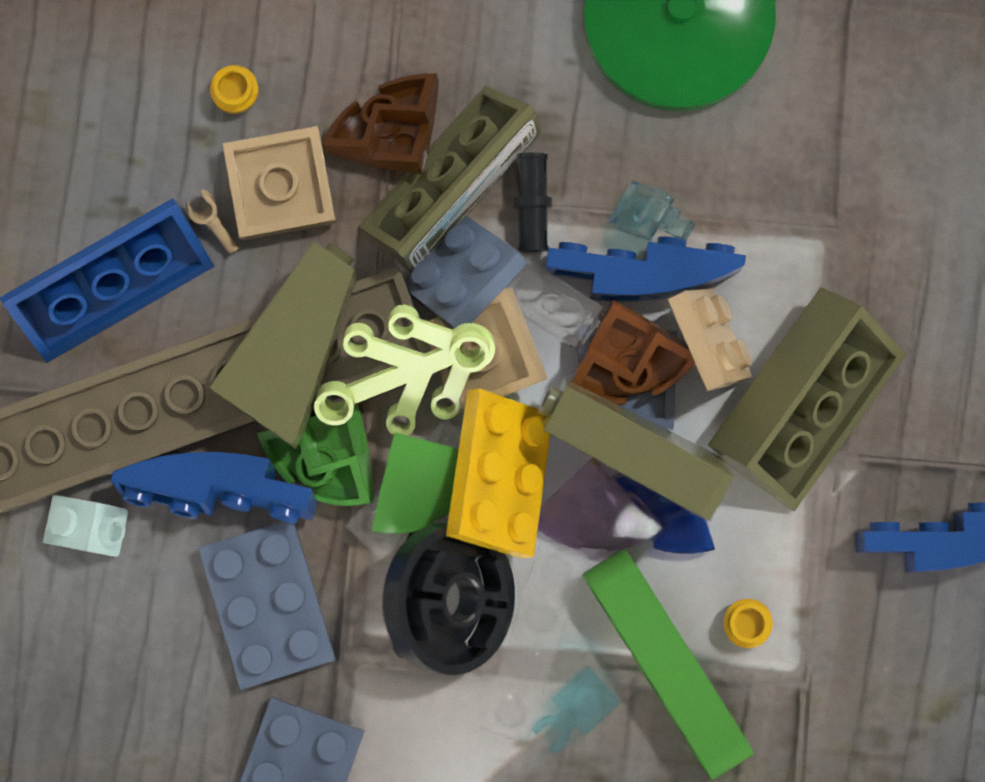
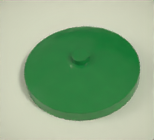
M585 0L583 12L584 31L594 62L607 80L620 92L652 108L667 111H692L713 106L726 100L752 79L765 59L773 39L776 22L775 0Z

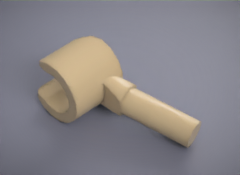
M201 189V194L206 202L209 203V206L206 210L197 212L192 209L190 203L186 200V209L189 217L197 224H205L214 233L229 255H231L239 247L217 217V206L212 194L207 190Z

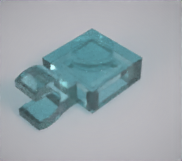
M631 181L608 221L621 232L649 241L652 240L657 229H661L675 238L687 241L696 225L695 222L679 216L681 211L671 206L675 199L663 189L636 181Z

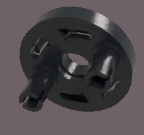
M435 523L421 528L417 532L409 533L406 541L392 559L383 588L384 621L388 635L393 643V650L399 658L405 659L418 669L446 675L465 674L486 663L503 643L513 617L515 604L514 578L506 554L446 536L448 523ZM477 557L479 558V559L477 560V562H478V564H479V567H480V570H481V573H482L483 584H482V582H481V577H480V572H479L478 566H477V564H476V562H475V559H476ZM456 582L459 589V603L456 611L451 615L447 606V596L450 588ZM478 619H479L478 625H477V627H476L474 633H473L472 636L470 637V639L467 641V642H468V645L466 646L465 641L468 639V637H469L470 634L472 633V631H473V629H474V627H475V625H476V623H477V621H478Z

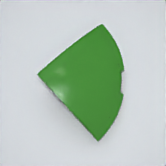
M358 404L354 405L352 417L341 425H328L317 416L309 418L302 441L296 449L269 430L257 433L267 458L270 459L277 472L288 483L292 484L299 481L317 492V494H314L316 500L340 506H355L374 502L370 453Z
M394 432L372 531L386 534L417 532L421 528L432 525L434 521L447 515L450 512L459 449Z

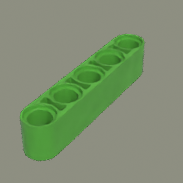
M622 548L584 572L582 575L709 778L713 781L753 756L754 752L626 549Z

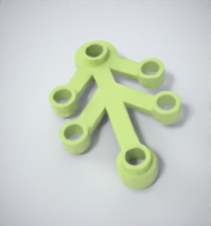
M409 305L396 306L389 315L388 328L390 333L398 339L414 337L439 347L423 354L374 337L372 329L366 324H351L344 332V350L353 357L367 356L393 366L349 384H344L340 381H331L323 384L316 393L315 414L322 422L328 425H341L352 417L354 404L405 384L398 403L392 405L387 411L386 427L392 435L395 432L408 436L415 429L416 411L432 373L451 366L444 386L436 388L431 395V411L437 418L444 420L452 419L460 411V396L470 373L483 369L494 357L495 341L492 334L485 327L475 323L461 324L451 330L419 319L418 312ZM406 317L413 323L408 327H401L396 324L395 320ZM359 335L363 336L367 342L362 345H356L351 342L350 338ZM473 341L478 343L479 346L475 349L469 350L464 348L461 344L463 342ZM337 395L344 398V400L332 402L327 396ZM442 398H448L454 404L449 407H443L437 402ZM405 416L409 419V422L398 424L393 421V418Z

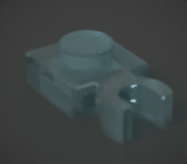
M586 666L551 699L561 710L555 715L540 717L534 723L532 730L535 734H538L547 725L557 727L560 733L559 739L549 748L553 753H557L565 748L570 737L569 731L575 726L584 736L588 735L622 702Z

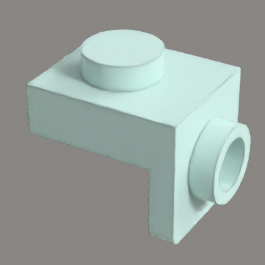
M53 495L43 543L117 557L120 554L122 540L125 535L128 510L102 503Z

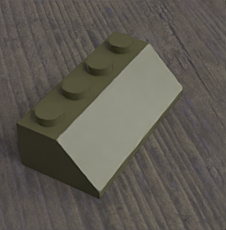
M820 287L726 420L719 427L708 443V446L733 469L795 512L906 354L862 305Z

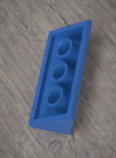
M172 198L0 297V300L45 362L48 363L215 266L178 202Z

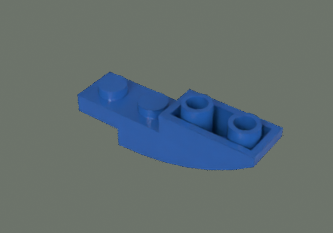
M669 236L658 237L657 243L648 242L644 261L636 260V253L628 250L607 249L606 255L587 253L588 246L583 244L560 242L558 249L548 248L545 274L591 280L590 300H615L617 302L650 301L671 298L684 291L701 290L715 285L739 273L745 265L746 255L735 254L734 246L720 243H707L705 249L686 247V240Z
M194 452L161 456L113 471L110 480L122 495L121 499L127 503L149 508L151 502L167 505L171 513L190 519H197L198 513L213 517L218 499H222L221 503L224 506L234 510L249 512L251 506L269 510V515L277 520L297 523L298 518L312 521L318 503L311 488L274 480L276 471L270 459L246 454Z
M968 503V512L953 514V532H949L948 522H920L919 532L900 531V522H870V531L856 533V553H905V572L946 570L985 562V503Z

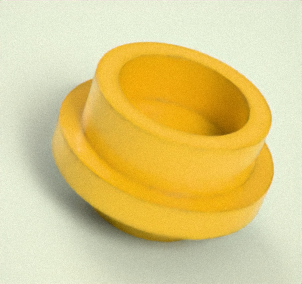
M229 65L223 67L211 80V97L216 106L224 112L231 114L245 112L255 104L258 98L259 86L253 73L243 66Z
M741 599L734 602L726 610L723 618V629L727 638L733 644L742 648L760 646L769 638L773 628V619L770 611L763 603L754 599Z

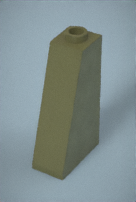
M315 241L311 244L209 387L216 394L295 449L302 441L315 403L317 390L320 388L358 278L355 269L350 266L354 259L332 243H329L326 248H323Z
M564 378L559 389L553 386L550 387L540 406L539 413L544 415L542 420L544 431L708 521H711L734 478L721 456Z

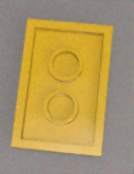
M481 388L467 390L446 536L514 557L534 558L551 435L544 431L542 424L544 415L539 413V409Z

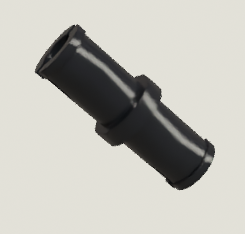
M538 152L517 154L518 197L513 198L514 208L518 209L519 218L518 252H548L547 209L552 208V197L547 196L548 154Z

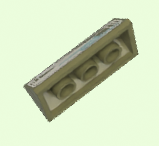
M485 85L429 147L423 174L406 173L358 227L412 273L414 268L442 242L453 227L457 226L517 161V154L524 153L541 134L534 109L529 104Z

